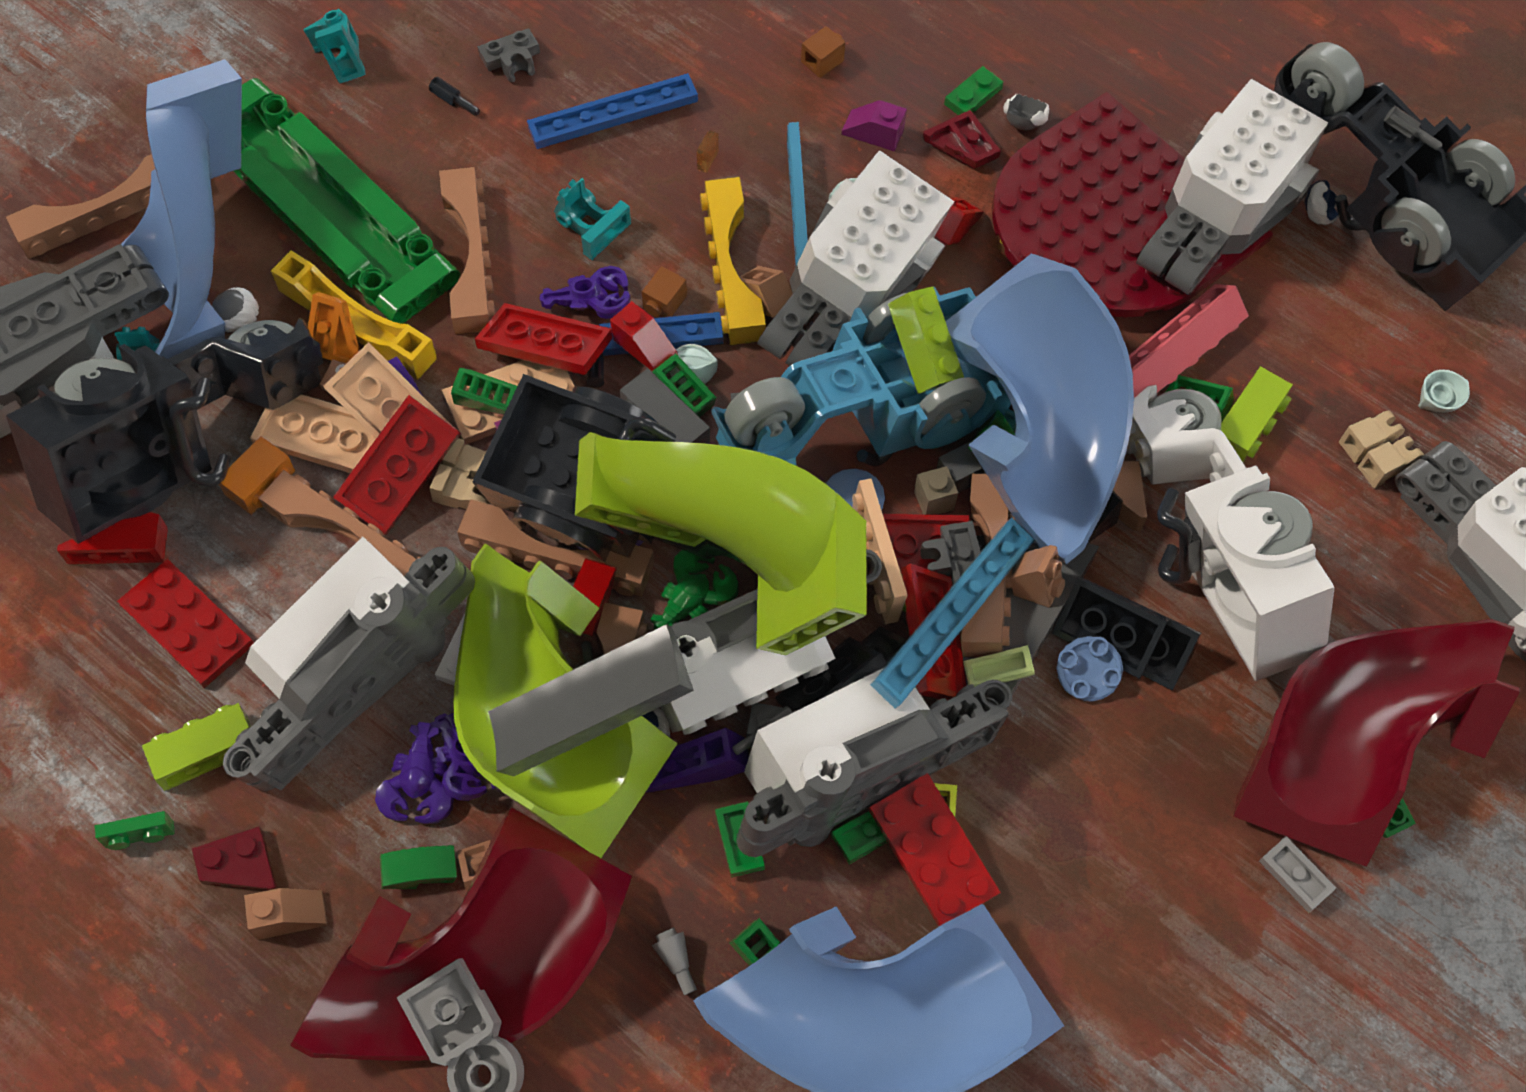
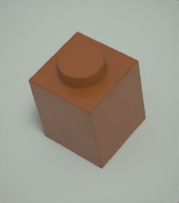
M825 26L802 43L801 62L821 78L844 61L846 42L840 34L834 33L829 27Z
M661 266L642 290L643 308L653 317H672L687 297V279Z

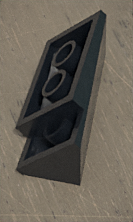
M1080 576L1077 577L1052 634L1069 643L1077 638L1087 636L1103 637L1115 647L1121 656L1123 671L1139 679L1145 676L1172 691L1192 658L1201 636V632Z
M881 626L861 642L849 636L832 650L835 659L827 662L829 669L806 679L802 675L798 678L799 683L785 689L775 698L783 708L787 705L794 713L884 668L907 639Z

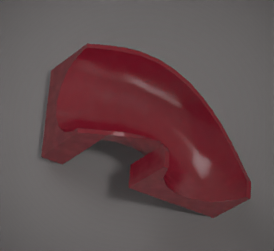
M1494 619L1464 623L1384 630L1347 637L1329 643L1312 653L1300 664L1286 686L1279 707H1277L1237 795L1233 817L1367 867L1405 793L1415 749L1419 742L1433 728L1450 723V746L1485 759L1520 693V688L1497 680L1503 657L1515 630L1514 626Z
M511 807L497 828L463 899L462 905L432 932L418 939L398 942L411 913L380 896L378 897L320 988L290 1046L311 1058L385 1061L430 1060L397 997L460 958H463L479 989L485 990L502 1021L498 1037L510 1043L517 1041L546 1024L569 1002L586 977L589 976L612 936L632 876Z

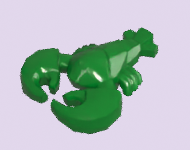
M681 550L673 561V572L678 584L676 586L670 581L664 587L661 596L669 599L663 615L653 614L651 622L654 624V629L656 630L666 624L672 626L688 615L693 619L708 612L709 610L702 606V604L721 606L734 600L738 596L739 583L735 573L729 567L720 564L718 567L724 574L725 579H720L719 572L714 571V591L709 590V581L706 575L699 572L707 570L710 566L707 563L701 564L698 561H707L714 564L715 558L705 559Z

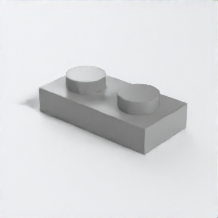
M1287 836L1259 861L1308 913L1315 909L1336 889L1327 877Z

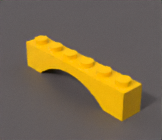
M740 177L705 181V193H700L702 211L708 212V217H704L706 235H712V241H708L710 259H716V266H712L714 284L720 283L721 290L716 291L718 309L724 308L725 316H720L723 334H728L730 345L758 342L766 329L762 300L739 278L729 254L732 237L736 228L744 219V199Z
M292 250L271 270L278 290L309 311L311 310L313 294L317 292L346 300L357 341L364 346L369 342L387 361L397 356L410 376L418 380L436 361L437 357L432 339L408 324L390 321L366 309L333 284L314 264Z

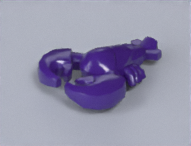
M615 266L600 268L590 278H586L585 275L568 279V287L556 291L545 288L543 293L540 294L541 305L545 309H551L554 304L571 307L572 310L576 309L578 311L594 309L599 317L605 319L613 318L630 303L631 299L627 291L629 282L626 273L621 268ZM617 284L621 285L624 290L621 298L618 294L619 287ZM605 289L616 293L608 295Z
M444 713L435 717L432 725L439 728L444 741V746L436 747L435 751L438 758H440V762H451L443 775V789L448 796L457 800L469 801L480 798L487 792L486 786L479 787L482 783L476 777H479L481 774L466 757L458 740L454 713L449 715ZM491 784L492 789L497 788L496 786H494L493 784Z
M419 722L418 725H411L409 730L416 736L409 750V755L398 753L393 762L392 772L401 770V773L382 782L376 789L375 802L379 811L386 818L394 821H407L409 816L395 810L397 804L403 810H409L408 803L398 789L402 788L411 798L420 797L430 791L432 794L424 799L416 809V811L421 812L425 808H430V812L424 816H416L415 822L435 824L446 819L451 813L454 798L448 796L443 789L442 782L435 777V774L443 777L448 769L447 763H442L440 758L434 757L432 738L440 735L439 728L433 727L432 723Z

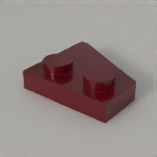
M971 110L923 131V140L974 169L1000 156L1001 150Z
M260 826L192 848L198 878L202 884L214 886L224 884L230 885L232 888L246 889V887L265 889V891L277 889L263 831Z

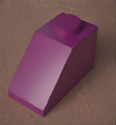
M881 100L852 109L841 135L895 152L904 132L907 109Z

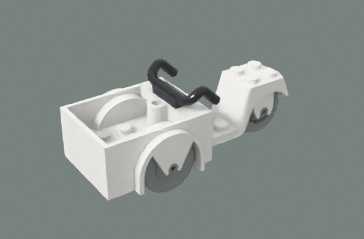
M1148 386L1134 398L1132 427L1127 446V452L1134 454L1137 459L1136 461L1140 463L1142 477L1147 476L1151 484L1210 478L1211 481L1209 484L1185 492L1184 521L1171 515L1179 492L1173 488L1166 490L1158 508L1157 517L1163 526L1178 533L1179 548L1173 544L1167 545L1158 566L1160 578L1167 583L1183 584L1189 581L1192 575L1194 576L1255 681L1301 664L1312 653L1328 644L1335 588L1315 557L1316 548L1313 544H1310L1313 523L1308 509L1302 502L1289 494L1267 491L1270 485L1268 474L1262 475L1256 465L1250 468L1245 467L1229 440L1221 431V412L1217 404L1209 396L1191 389H1177L1157 397V386ZM1179 552V571H1171Z

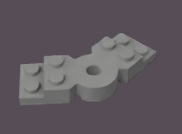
M463 958L455 960L397 997L431 1062L448 1066L447 1083L450 1092L520 1091L524 1080L522 1058L509 1041L498 1037L502 1021L485 990L479 989ZM482 1064L486 1065L491 1071V1080L488 1084L483 1083L478 1077V1070Z

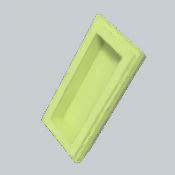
M1028 645L963 661L968 685L973 684L975 687L992 679L1005 683L1035 674Z

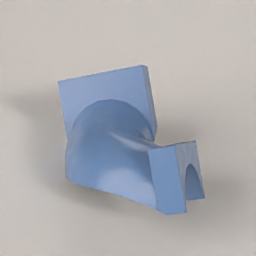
M226 59L147 84L146 121L155 170L151 171V189L147 210L136 229L121 245L123 247L127 245L139 246L169 292L165 306L173 315L165 336L155 351L166 359L212 337L225 338V322L207 301L213 274L215 248V217L211 179L241 168L242 78Z
M1031 253L948 319L946 325L957 357L998 378L1011 401L1016 417L1015 435L992 425L969 444L970 449L1016 522L1035 539L1033 544L1039 548L1049 545L1056 546L1059 560L1068 564L1085 549L1119 476L1132 427L1134 406L1133 373L1128 350L1117 323L1098 294L1078 270Z
M983 904L942 924L901 953L875 961L848 959L836 953L854 940L856 936L838 908L834 907L792 926L789 929L792 934L765 956L729 980L693 1000L705 1021L716 1031H719L733 1044L773 1072L811 1092H964L989 1077L991 1078L1064 1027V1024Z

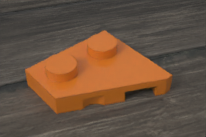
M320 292L313 294L308 322L310 334L315 341L320 343L322 358L331 361L333 359L347 364L360 351L347 301Z

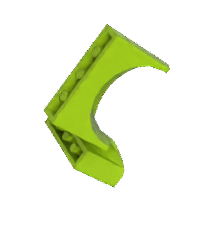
M592 432L579 440L575 516L693 547L707 539L734 554L758 574L756 649L786 656L867 615L866 520L838 493L808 471L774 456L725 445L620 440L603 437Z
M484 544L471 563V572L475 578V585L467 597L456 666L453 705L458 740L466 757L490 783L567 839L602 858L677 743L643 716H640L516 776L497 772L495 739L488 711L572 671V667L559 647V628L581 636L599 610V607L542 561H538L529 573L502 556L489 545Z

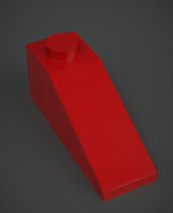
M148 512L134 518L122 519L79 544L73 539L65 541L58 545L57 551L67 564L164 562L168 527L160 514Z

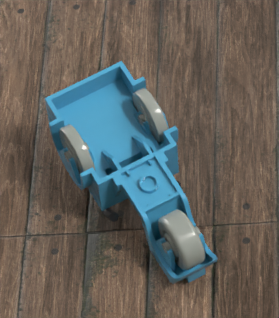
M934 287L945 322L976 298L970 287L944 295H939ZM903 293L879 305L867 318L861 308L854 309L850 322L842 325L832 352L798 361L789 366L781 377L767 378L750 385L736 395L726 409L713 407L712 415L719 429L716 436L719 445L753 450L788 460L795 458L826 419L852 411L877 452L873 454L861 449L857 452V460L875 467L887 462L894 452L915 445L923 449H933L955 442L987 421L997 410L1005 416L1011 401L995 375L959 358L964 378L950 381L935 390L918 394L888 307V303L906 294Z

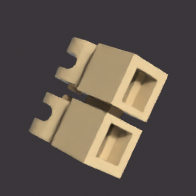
M1390 410L1382 412L1374 418L1369 417L1348 426L1339 440L1340 445L1354 463L1361 461L1358 468L1374 489L1384 484L1389 478L1402 472L1424 455L1420 448L1408 450L1414 444L1410 436L1397 440L1393 445L1391 444L1404 433L1405 429L1401 424L1390 426L1396 419Z
M458 438L442 459L443 464H440L430 485L432 501L457 509L461 507L466 510L471 499L489 504L484 495L472 482V478L475 477L487 450L483 451L465 444V440Z

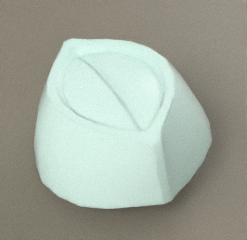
M687 344L676 349L678 356L704 384L710 381L717 372L718 360L706 348L696 344ZM677 367L670 371L671 376L679 372ZM683 377L677 383L682 385L687 380Z
M1450 370L1433 371L1424 379L1418 406L1421 409L1445 413L1455 411L1468 401L1470 395L1469 381Z

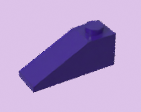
M724 728L676 746L646 792L722 780L744 772L749 759L748 750L736 755L732 750V746L745 739V737L728 728Z

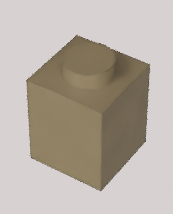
M947 466L917 474L914 493L923 514L939 515L955 510L958 491Z

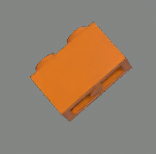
M260 436L228 468L227 475L219 486L225 496L252 515L258 508L263 507L259 497L281 472L285 470L292 475L295 469L288 455Z

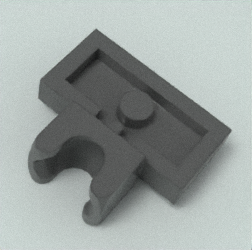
M529 28L477 46L479 56L488 71L502 67L509 82H515L514 73L519 70H524L531 76L535 74L532 56L539 54L540 48Z
M973 521L941 526V539L922 543L920 548L921 558L936 560V562L928 564V570L946 576L951 574L953 584H955L981 553Z

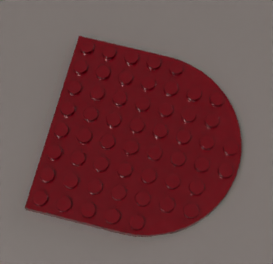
M1105 92L1020 148L1004 166L998 178L992 201V221L995 234L1000 237L1005 247L1004 253L1014 267L1032 253L1076 268L1098 294L1112 317L1144 316L1145 312L1160 309L1164 312L1183 304L1267 244L1273 236V233L1268 231L1242 253L1222 254L1191 295H1187L1165 282V277L1171 266L1167 269L1165 275L1159 278L1137 265L1136 261L1141 251L1168 218L1165 206L1185 158L1108 92Z

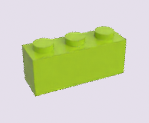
M934 286L908 292L888 303L918 394L935 390L950 381L964 378Z
M1261 366L1221 423V431L1225 434L1242 462H1244L1247 456L1251 458L1255 456L1263 443L1259 441V438L1262 434L1266 436L1270 434L1277 422L1273 417L1277 412L1283 414L1292 400L1287 395L1293 384Z
M237 703L235 705L222 706L214 714L203 719L190 720L183 725V728L174 732L162 733L153 737L149 743L142 745L155 781L166 791L222 766L228 749L236 742L237 736L243 730L250 728L251 724L240 704Z

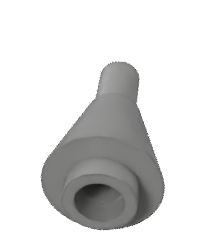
M672 928L655 936L657 943L652 945V947L672 974L676 975L683 994L686 995L697 990L688 970L689 961L684 931L677 933L675 928Z

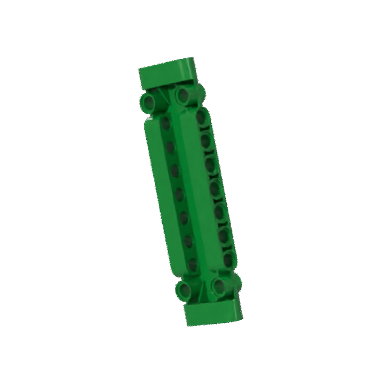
M253 78L242 85L241 168L234 170L235 174L350 288L356 287L363 294L366 303L376 307L388 320L403 324L450 290L460 278L459 270L434 248L431 238L426 234H422L415 221L301 112L295 114L289 109L287 100L283 96L275 94L258 78Z

